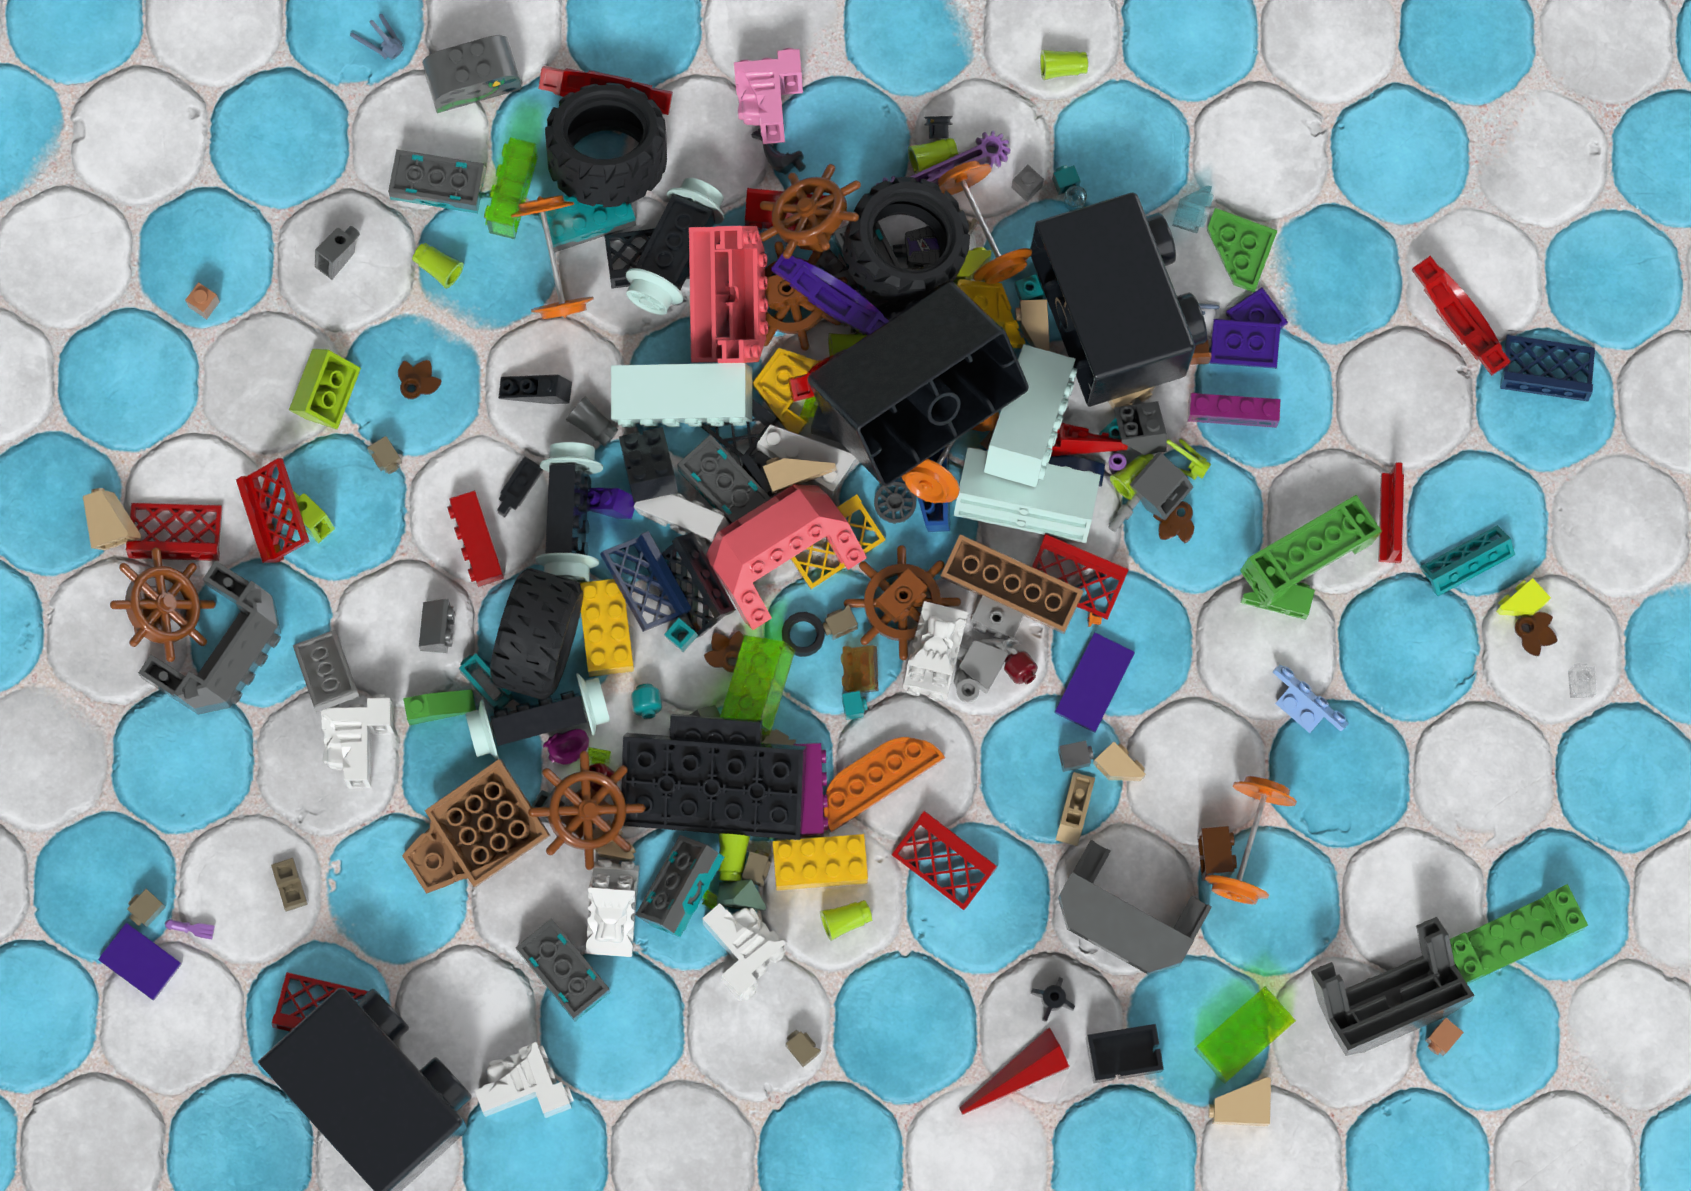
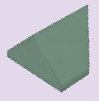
M752 880L719 882L717 905L720 903L722 906L739 910L743 908H753L755 911L766 910V905Z

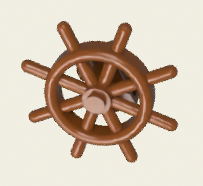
M833 164L827 165L822 177H811L799 181L796 173H790L788 178L791 186L779 196L777 201H762L760 203L762 210L772 211L773 223L772 227L760 233L762 242L779 234L781 239L788 243L783 252L785 259H789L792 256L796 246H799L800 249L823 252L830 248L829 241L831 235L840 226L842 221L855 222L859 219L857 213L847 212L845 196L859 189L861 183L855 180L839 188L835 182L830 180L835 171ZM824 192L830 194V195L824 197L823 199H821V197H822V195H823ZM813 193L811 198L807 197V194ZM799 199L798 204L793 205ZM787 213H792V214H794V215L788 217L787 219H785ZM798 223L794 231L787 229Z
M780 241L775 243L778 259L784 252L783 243ZM813 251L808 261L802 260L815 266L823 252ZM775 261L765 268V276L768 279L765 296L768 301V307L778 312L774 318L768 311L766 312V321L768 322L769 329L764 346L769 345L776 331L786 334H797L801 349L807 351L810 345L806 331L816 326L823 318L837 326L841 325V323L813 305L806 296L792 288L789 282L776 275L772 271V267L777 262ZM846 277L837 278L845 284L848 283ZM799 305L811 311L812 314L803 320ZM791 308L794 323L782 322Z
M900 545L897 548V564L888 566L878 573L867 562L862 561L859 563V568L871 581L866 588L864 599H846L844 606L846 607L849 604L850 608H864L866 617L872 627L860 639L862 645H867L879 633L888 639L899 641V658L906 660L908 658V641L915 639L917 627L908 629L907 617L911 616L919 623L921 613L914 607H923L924 601L946 607L961 605L960 598H941L940 590L933 578L944 568L945 564L942 560L937 561L926 572L917 566L906 564V548ZM897 576L898 579L892 585L886 581L890 577ZM880 587L884 593L879 598H874L877 588ZM927 589L930 593L931 598H926L927 594L925 593L927 592ZM875 607H879L885 613L880 619L875 612ZM891 620L894 623L898 621V629L891 628L887 624Z
M155 547L151 551L153 567L146 569L140 574H137L126 563L119 565L120 571L131 582L127 588L125 600H113L110 602V607L112 609H126L135 632L129 641L130 646L136 647L144 637L155 643L164 644L166 660L173 662L175 660L173 643L187 635L200 646L207 644V639L195 627L200 617V609H213L216 606V602L214 600H199L198 593L189 580L197 569L195 563H190L182 573L174 568L163 566L161 551ZM155 578L156 586H150L146 581ZM165 580L173 584L168 592H166ZM179 591L182 593L184 600L175 599ZM175 609H186V618L181 616ZM170 618L180 626L179 630L171 631Z
M581 751L580 772L568 775L561 780L549 768L543 769V776L555 787L550 794L547 807L530 808L528 814L531 817L548 816L549 824L557 836L546 849L548 855H553L565 843L573 848L584 850L585 868L592 870L594 868L593 849L602 847L613 841L624 852L631 851V845L619 835V832L624 825L626 813H642L645 811V806L643 804L625 803L624 796L617 783L627 773L628 769L626 766H620L609 778L601 773L590 771L589 754L587 751ZM581 781V788L576 793L569 788L572 784ZM590 781L602 786L598 792L590 787ZM608 793L610 794L614 805H610L604 800V797ZM562 795L572 802L570 806L559 807ZM602 814H614L611 826L600 817ZM593 824L604 832L602 836L593 839Z

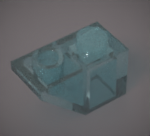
M1205 186L1181 198L1172 226L1193 233H1198L1199 227L1204 228L1208 216L1204 214L1206 207H1211L1214 195L1210 194L1212 186Z

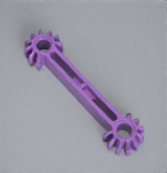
M994 130L991 131L990 136L984 132L982 133V138H976L975 142L978 146L910 177H913L917 182H920L921 179H927V181L938 185V179L941 175L954 168V166L963 164L965 161H977L979 164L989 163L988 165H991V167L995 163L999 168L1001 167V161L1007 162L1008 160L1007 155L1011 151L1007 147L1009 141L1002 140V133L996 137ZM993 146L997 149V152L989 153L986 148ZM892 176V177H891V181H890V182H893V181H894L895 176Z

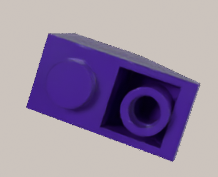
M591 488L588 491L591 512L617 519H632L636 502H633L631 494L619 488Z

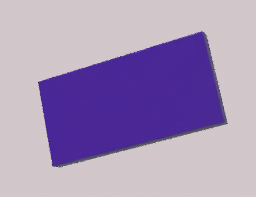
M1094 632L1055 710V714L1096 733L1135 652Z

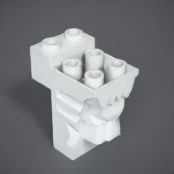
M924 601L903 684V689L907 690L908 694L919 696L921 693L929 695L928 698L935 701L947 700L968 612Z
M382 694L373 695V698H367V707H364L363 704H351L350 708H341V705H335L321 711L322 730L325 734L323 763L331 769L343 771L344 781L348 788H371V734L394 733V706L391 699L386 698V695Z
M605 859L594 862L588 888V898L590 901L588 905L586 954L632 957L640 865H635L631 861H622L621 864H614L612 861Z
M719 903L702 918L703 925L736 962L721 975L722 982L739 1001L742 999L747 1001L757 992V980L754 977L760 978L768 971L767 967L772 961L776 964L785 956L786 943L774 930L769 931L766 924L759 919L753 908H743L731 915Z
M537 1042L519 1049L518 1054L509 1055L502 1060L489 1062V1067L487 1068L489 1084L474 1090L485 1117L537 1097L545 1118L571 1109L570 1102L574 1101L569 1087H564L562 1082L557 1083L552 1068H546L545 1062L549 1061L544 1047H538Z

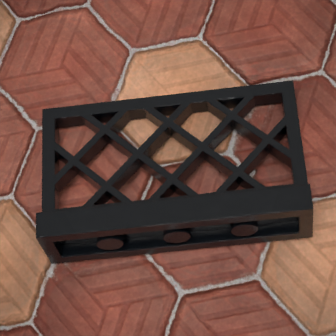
M655 228L604 235L611 289L630 286V282L626 278V272L632 269L630 267H636L634 262L642 255L650 239L648 236L651 237ZM641 237L646 240L640 249L632 244L635 238ZM620 240L624 245L617 252L610 247V241ZM627 247L637 252L631 260L622 255ZM618 258L627 263L623 269L613 270V264Z
M752 399V416L754 417L752 422L759 421L765 425L760 434L751 435L750 422H746L748 435L735 437L733 423L725 422L724 426L731 425L732 438L725 439L719 436L718 427L720 426L702 423L700 427L741 458L746 453L749 456L752 454L769 425L775 426L778 418ZM715 427L716 433L712 431L710 428ZM749 438L750 447L745 454H742L737 450L736 440ZM727 441H733L734 447Z
M690 532L672 540L673 544L661 554L664 559L670 560V570L675 579L681 580L680 588L683 594L691 599L692 609L685 615V618L690 627L698 634V638L704 635L723 617L733 613L736 609L693 532ZM677 552H678L679 556L681 557V559H679V558L676 557ZM676 563L681 565V574L676 573ZM687 570L692 578L687 577ZM687 583L692 584V594L687 592ZM698 590L700 591L703 598L698 596ZM698 602L703 604V613L698 611ZM709 609L714 617L709 616ZM697 617L702 618V628L697 623Z

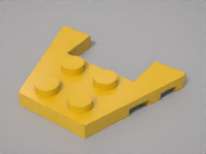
M959 279L956 285L999 326H1002L1013 348L1022 349L1025 340L1020 336L1018 331L1019 325L1010 311L1011 305L1002 283L988 285L982 281Z
M778 348L752 385L784 428L799 435L807 422L789 410L794 401L791 398L788 378L807 374L821 360L817 361L804 355Z

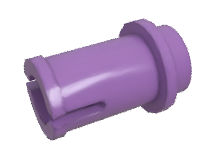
M1114 453L1109 457L1110 472L1114 474L1126 466L1124 455Z

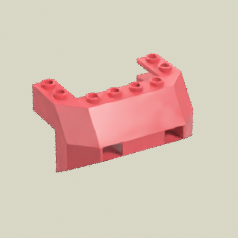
M757 226L689 227L691 362L751 363L759 362L769 329L768 322L766 321L768 301L765 299V290L768 287L765 267L767 266L768 259Z
M793 484L720 530L706 553V557L718 579L725 586L742 619L752 630L772 619L753 582L819 540L826 537L838 561L841 564L844 563L848 570L867 558L849 523L828 494L819 486Z

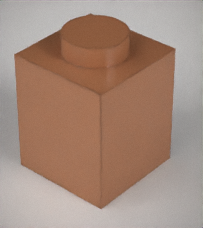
M199 282L185 300L190 309L206 320L220 303L217 294Z
M1444 1018L1426 1039V1042L1429 1044L1427 1047L1436 1055L1441 1054L1444 1056L1464 1032L1449 1019Z

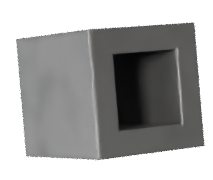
M1027 165L1013 179L1011 188L1028 202L1043 187L1044 178Z
M1086 741L1066 744L1058 748L1063 772L1089 767L1091 760L1094 759L1092 747H1087Z

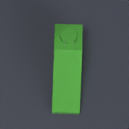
M1297 583V585L1291 586L1282 598L1267 607L1263 605L1255 592L1244 593L1240 603L1306 620L1310 612L1315 589H1311L1308 584Z
M472 689L403 698L409 726L464 715L467 712L476 710Z

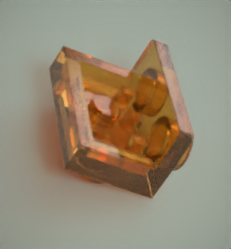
M874 645L855 648L844 646L843 653L841 654V663L844 670V675L842 676L844 690L849 693L860 691V693L879 691L877 647Z

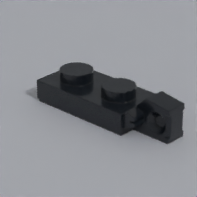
M526 456L522 459L500 492L499 500L502 503L497 509L499 515L505 518L511 508L516 510L522 504L544 471L540 468L539 464Z

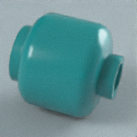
M652 684L638 685L632 692V707L636 715L642 716L643 719H651L661 711L660 691Z

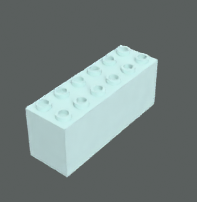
M1023 344L1018 361L1028 382L1029 389L1025 394L1001 409L989 445L984 473L1036 487L1038 480L1044 479L1046 465L1049 463L1052 453L1051 449L1055 445L1058 435L1057 431L1062 424L1063 416L1061 415L1066 411L1069 399L1066 398H1069V395L1071 396L1077 369L1074 368V358Z
M746 363L611 365V420L617 422L623 428H635V424L644 425V427H657V423H662L666 427H679L680 423L688 424L691 427L702 426V422H707L711 426H724V422L733 423L734 426H745L746 422H752V367Z
M967 448L954 516L1082 543L1087 542L1101 475L1094 474L1091 471H1080L1067 466L1060 467L1047 463L1044 479H1039L1037 486L1033 487L984 473L988 451L980 448Z

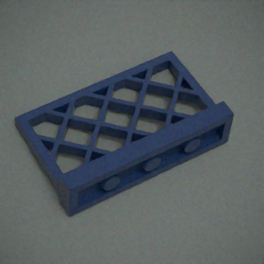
M1513 335L1506 336L1504 353L1508 358L1509 356L1512 357L1509 359L1511 361L1510 364L1516 361L1522 370L1518 373L1508 371L1509 364L1504 367L1500 389L1589 401L1593 393L1594 347ZM1511 342L1519 343L1524 350L1516 355L1510 348ZM1539 346L1546 353L1538 358L1531 349ZM1557 349L1564 350L1568 356L1560 361L1553 352ZM1526 352L1534 360L1528 366L1519 358ZM1578 353L1589 354V360L1582 364L1576 355ZM1547 356H1550L1556 363L1550 369L1542 363V360ZM1570 359L1578 366L1571 373L1563 365ZM1538 364L1544 373L1537 376L1529 369ZM1559 367L1566 376L1563 379H1558L1551 372ZM1582 371L1587 377V383L1578 382L1574 375Z
M649 531L642 533L635 539L600 553L643 632L671 620L681 619L692 609ZM635 546L639 553L638 558L627 553L629 547ZM616 554L622 557L620 565L614 563L609 555ZM626 559L636 563L634 571L624 567ZM640 565L647 568L650 573L649 577L638 573ZM622 572L633 576L631 584L623 581L621 578ZM636 578L647 582L645 590L635 586ZM651 585L659 589L660 596L649 592ZM633 592L643 596L642 603L634 601L632 598ZM647 598L658 602L656 610L645 606ZM661 604L668 606L672 614L666 615L660 612ZM644 611L654 615L653 622L646 623L642 616Z

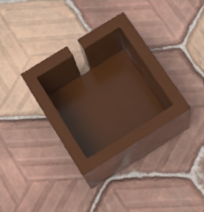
M1229 826L1201 828L1197 839L1199 856H1204V860H1200L1202 881H1205L1206 875L1230 878L1234 869L1237 868L1236 855H1232L1231 851L1232 846H1234V833L1229 832Z

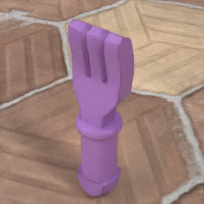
M173 919L165 921V927L169 930H178L185 933L189 931L200 938H213L214 925L202 923L190 925V922L185 923L174 921Z

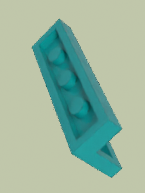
M1497 525L1420 566L1423 574L1430 580L1433 592L1440 596L1515 556L1511 538ZM1497 534L1500 537L1496 540H1489ZM1473 547H1480L1476 551H1469ZM1454 557H1461L1457 561H1450ZM1435 567H1441L1440 570L1434 573L1430 571Z

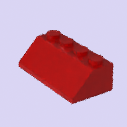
M747 188L745 226H757L758 231L762 230V228L769 229L772 227V211L762 210L760 203L762 201L776 202L784 191ZM807 194V197L811 198L812 194ZM799 199L793 205H797ZM787 213L785 219H787L788 217H790V216H792V215H794V214H792V213ZM798 223L787 229L794 231Z

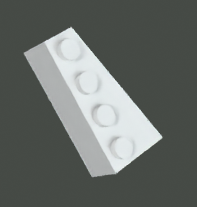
M769 425L758 441L756 449L771 459L779 457V459L788 458L835 463L837 471L807 482L810 485L819 486L830 498L833 497L857 460L849 452L773 425Z
M679 493L639 501L634 505L638 514L664 527L670 524V528L681 535L693 532L698 543L704 546L706 542L712 544L716 534L730 525L724 517L725 514L715 508L712 511L706 509L704 504L696 500L692 502L687 501Z

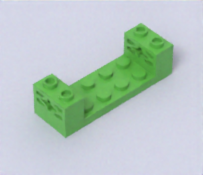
M1355 495L1250 556L1240 569V572L1263 605L1267 607L1282 598L1291 586L1351 551L1355 555L1372 545L1382 530L1358 496Z
M1568 884L1547 893L1541 899L1468 933L1464 932L1451 938L1450 944L1454 964L1466 983L1469 984L1582 931L1588 926V923Z

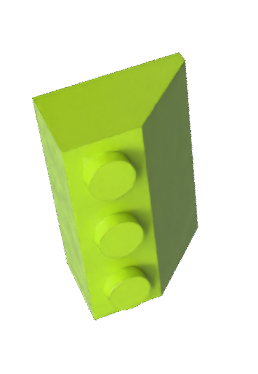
M312 349L289 411L306 420L338 430L361 368L330 350Z

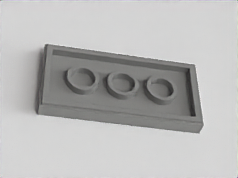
M336 630L293 645L316 712L359 697Z

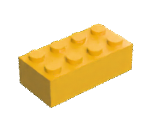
M608 579L580 583L583 591L581 618L589 677L633 672L634 666L626 601L615 580Z
M864 834L773 841L776 891L868 883Z

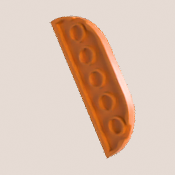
M900 737L883 743L843 769L831 781L825 794L827 795V807H824V817H828L830 832L832 833L944 760L945 756L943 753L925 740Z

